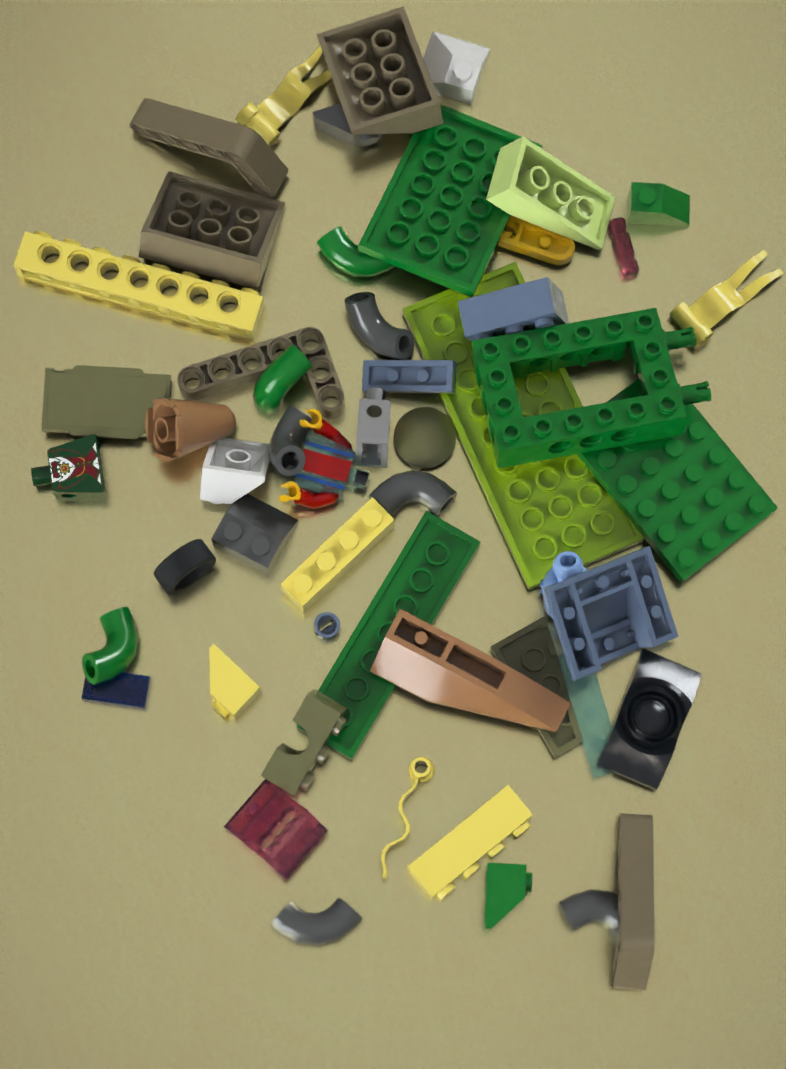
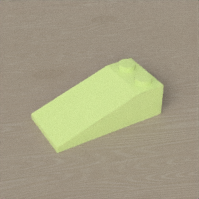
M521 137L500 148L486 200L514 217L600 250L603 248L615 196L527 138Z

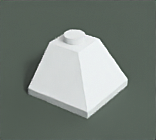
M433 31L423 59L436 94L472 105L490 49Z
M223 438L209 444L202 467L200 500L209 501L213 504H232L264 483L270 464L268 456L270 444Z

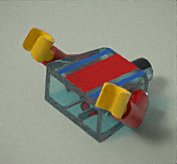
M305 409V412L311 415L312 420L310 423L307 420H300L299 423L301 427L313 428L314 431H309L303 449L305 465L302 471L296 474L294 482L289 481L280 484L281 487L288 489L289 495H281L279 500L285 503L293 500L296 504L317 509L344 499L348 485L365 490L370 472L354 468L356 452L353 451L351 443L338 429L322 419V415L318 410Z

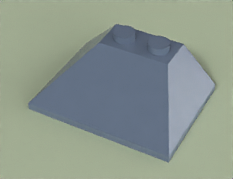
M650 546L643 547L543 588L573 680H578L602 670L601 664L633 650L655 647L679 637Z

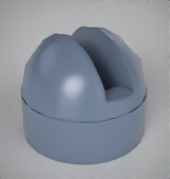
M323 612L316 616L313 626L319 636L329 638L337 634L340 622L335 614ZM331 618L334 623L320 631L318 626Z

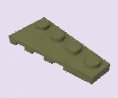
M545 615L492 645L490 649L498 661L571 703L557 732L537 728L555 759L581 744L583 739Z

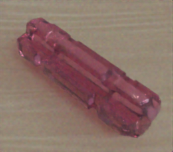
M623 217L611 219L608 227L611 235H614L612 240L618 261L622 262L620 266L622 275L624 277L634 276L638 274L639 266L637 260L634 259L635 252L629 232H626L627 225Z

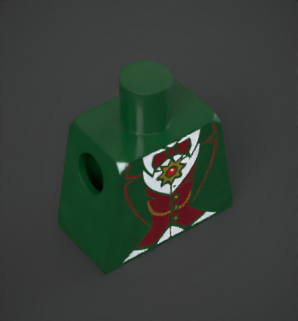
M96 434L48 449L49 465L31 468L34 487L51 484L56 499H107L100 445Z

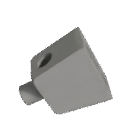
M369 388L366 399L359 400L356 466L387 467L391 401L385 400V390L381 388Z

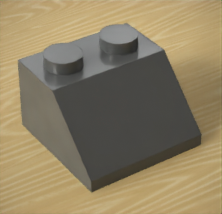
M246 494L235 501L226 511L211 538L214 548L269 576L299 520Z

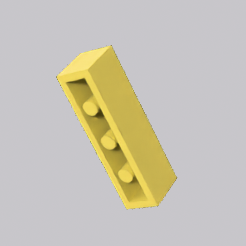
M372 497L280 584L282 592L304 614L394 529L395 519Z
M507 785L407 866V870L431 900L437 895L440 899H443L456 888L453 882L461 875L467 879L481 868L478 862L488 854L493 858L506 847L503 843L505 839L512 834L517 838L530 828L531 825L528 821L532 818L533 814L511 787Z

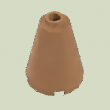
M171 398L154 399L152 403H155L153 408H148L145 416V430L148 443H154L157 451L153 453L162 461H173L232 434L236 425L235 415L226 405Z

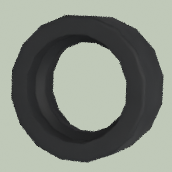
M195 539L166 557L157 566L153 574L166 593L174 595L201 579L214 566L216 558L202 539Z

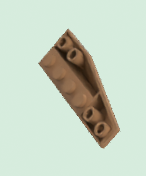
M399 609L370 669L371 673L427 702L557 732L571 704L569 701L497 659Z

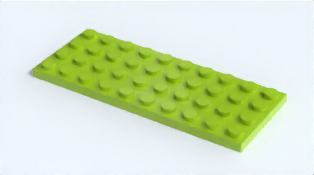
M516 261L484 274L473 297L525 283ZM448 289L402 308V313L424 360H454L457 362L455 393H439L528 590L540 585L548 570L553 567L554 559L562 552L570 551L580 556L584 567L644 541L645 538L577 454L497 468L471 361L472 342L464 336L458 301L471 297ZM565 367L557 369V372L551 373V370L527 374V377L514 378L523 417L583 407Z

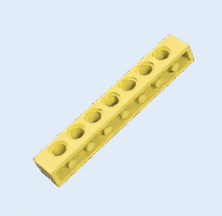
M35 231L34 234L24 232L14 262V268L19 276L254 340L264 308L263 296H260L259 292L253 289L242 288L238 290L230 288L228 283L215 279L212 282L201 280L194 273L183 271L182 274L170 271L169 267L158 263H153L152 266L141 263L136 257L123 255V258L111 255L110 251L100 247H94L93 250L81 247L82 245L79 242L71 239H64L62 242L52 239L51 235L42 231ZM49 254L59 255L58 260L54 263L44 262V259ZM79 262H87L89 264L84 271L74 270V266ZM108 270L119 272L114 279L107 280L103 278L104 273ZM138 278L148 280V283L142 288L133 286V282ZM168 286L178 288L176 294L172 296H166L162 294V291ZM198 294H204L208 297L203 304H195L192 302V299ZM228 302H233L238 306L233 312H224L221 308Z

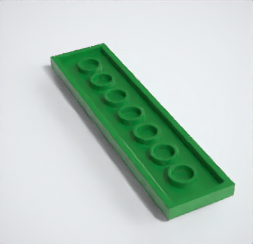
M425 511L318 690L347 708L343 718L347 719L345 726L338 736L334 734L331 736L327 745L350 760H353L396 685L371 673L370 669L399 609L433 625L481 543L479 540L428 511ZM297 724V729L307 734L305 729Z

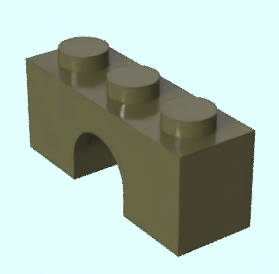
M316 689L310 691L292 720L307 732V748L305 750H295L284 743L281 744L274 751L261 776L293 796L301 789L306 791L315 777V774L311 772L316 762L322 764L331 749L327 745L333 734L338 736L347 722V719L343 718L347 708Z

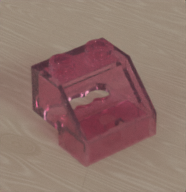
M267 779L259 785L224 826L237 840L285 880L328 831L306 808ZM295 811V816L290 822L285 824L282 832L274 837L273 842L268 847L262 848V843L267 837L272 835L275 827L283 822L284 817L289 812Z

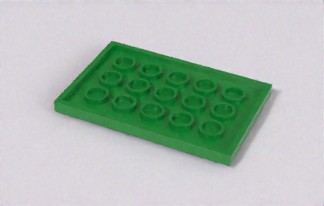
M440 104L443 124L413 133L358 244V251L472 298L511 217L510 214L486 200L501 147L521 138V136ZM533 142L534 144L542 148L543 145Z
M639 378L607 402L641 396L642 388ZM694 404L684 405L687 419L683 435L577 454L680 583H683L778 509L776 504Z

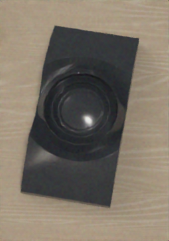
M643 648L597 766L656 791L673 756L678 736L693 704L702 673Z

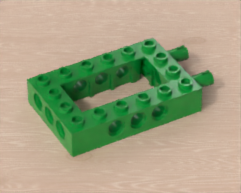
M657 308L473 340L471 361L497 468L683 435L687 419L684 405L711 401V390L707 388L709 387L708 381L680 386L677 383L669 354L670 350L696 346L693 328L688 327L665 332L662 329ZM628 347H630L634 358V374H638L642 388L641 396L523 417L514 378L527 377V374L551 370V373L557 372L559 368L575 365L585 367L588 366V363L611 359L612 362L618 361L626 356Z

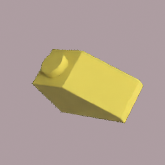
M213 644L209 648L210 695L214 700L211 705L224 718L229 714L235 720L261 693V689Z

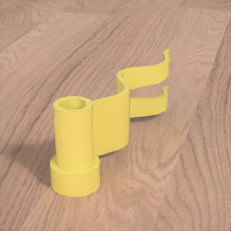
M320 45L303 64L295 67L286 75L274 93L263 100L257 107L252 102L248 103L238 113L235 120L240 125L247 126L256 131L269 146L273 145L281 135L277 129L298 112L312 92L325 85L331 79L329 69H327L317 77L307 79L304 82L301 81L314 68L323 54Z
M765 250L750 258L732 276L710 288L689 307L682 302L670 312L672 318L682 329L693 328L696 339L694 349L702 346L713 336L714 332L711 328L726 315L745 305L767 284L784 274L781 269L757 278L739 292L736 291L749 273L768 255Z
M426 757L415 758L409 765V774L415 782L402 795L399 801V811L406 824V832L402 838L387 844L382 850V877L384 879L387 878L386 853L391 847L405 841L410 835V825L403 813V804L406 798L417 789L419 783H426L434 776V765ZM425 764L427 770L422 774L415 771L416 766Z

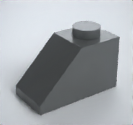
M341 103L313 112L315 129L352 146L360 144L362 146L372 145L379 138L383 137V134L352 135Z

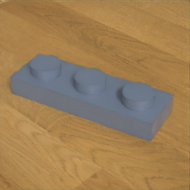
M363 360L362 391L367 393L369 388H381L385 390V393H455L457 362L454 360Z

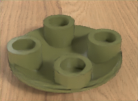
M430 407L412 409L405 413L396 424L394 430L395 448L400 457L415 469L430 468L443 463L449 458L455 448L456 432L454 425L443 412Z

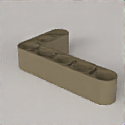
M149 98L143 99L129 124L134 132L145 138L231 163L254 190L270 198L275 197L289 171L265 140L256 131L244 125Z
M306 327L183 368L177 377L180 393L185 399L190 401L201 400L256 382L265 369L276 359L273 356L275 351L279 349L286 350L293 344L306 356L312 365V368L305 375L321 415L327 419H336L341 416L345 408L344 392L324 335L319 329L314 327ZM312 339L319 343V346L314 350H307L303 347L304 342ZM249 359H257L260 362L257 368L251 370L243 366ZM221 368L230 371V375L225 379L216 378L214 373ZM317 368H325L329 371L327 377L321 379L316 378L312 373ZM190 378H197L201 381L200 385L195 389H189L184 386L185 382ZM328 396H334L339 400V403L334 407H327L322 401Z
M620 813L618 819V939L612 968V988L646 991L655 945L653 816Z

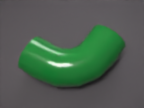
M342 226L329 231L317 241V245L325 257L338 270L352 276L373 277L395 267L359 252L358 245L349 238Z
M293 344L284 350L265 369L255 383L253 391L254 406L263 414L269 415L278 412L283 406L284 396L289 389L312 368L306 356Z
M129 607L112 610L99 618L105 632L106 644L100 650L84 654L82 658L84 674L93 685L110 680L125 672L136 655L138 635Z

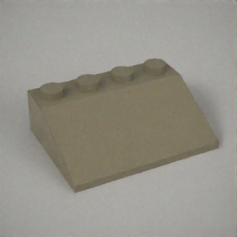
M404 6L317 34L352 135L415 133L443 124L440 102Z
M168 171L141 229L139 257L258 290L267 267L286 203Z

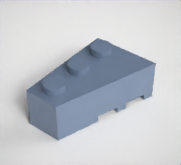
M548 277L458 301L464 336L470 342L569 323L563 292Z

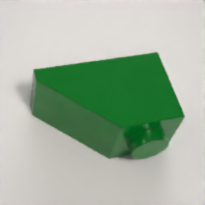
M631 183L628 194V224L689 226L690 195L663 183Z
M487 862L484 931H491L525 899L526 892H532V873L526 872L527 864Z

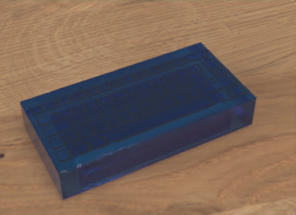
M121 673L110 680L93 685L85 676L81 699L84 701L146 709L151 677Z

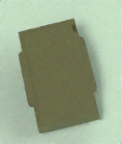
M76 365L73 369H64V371L45 368L42 432L70 433L72 436L96 434L97 437L123 439L146 437V411L148 408H153L155 403H152L154 399L170 398L171 375L146 374L142 369Z

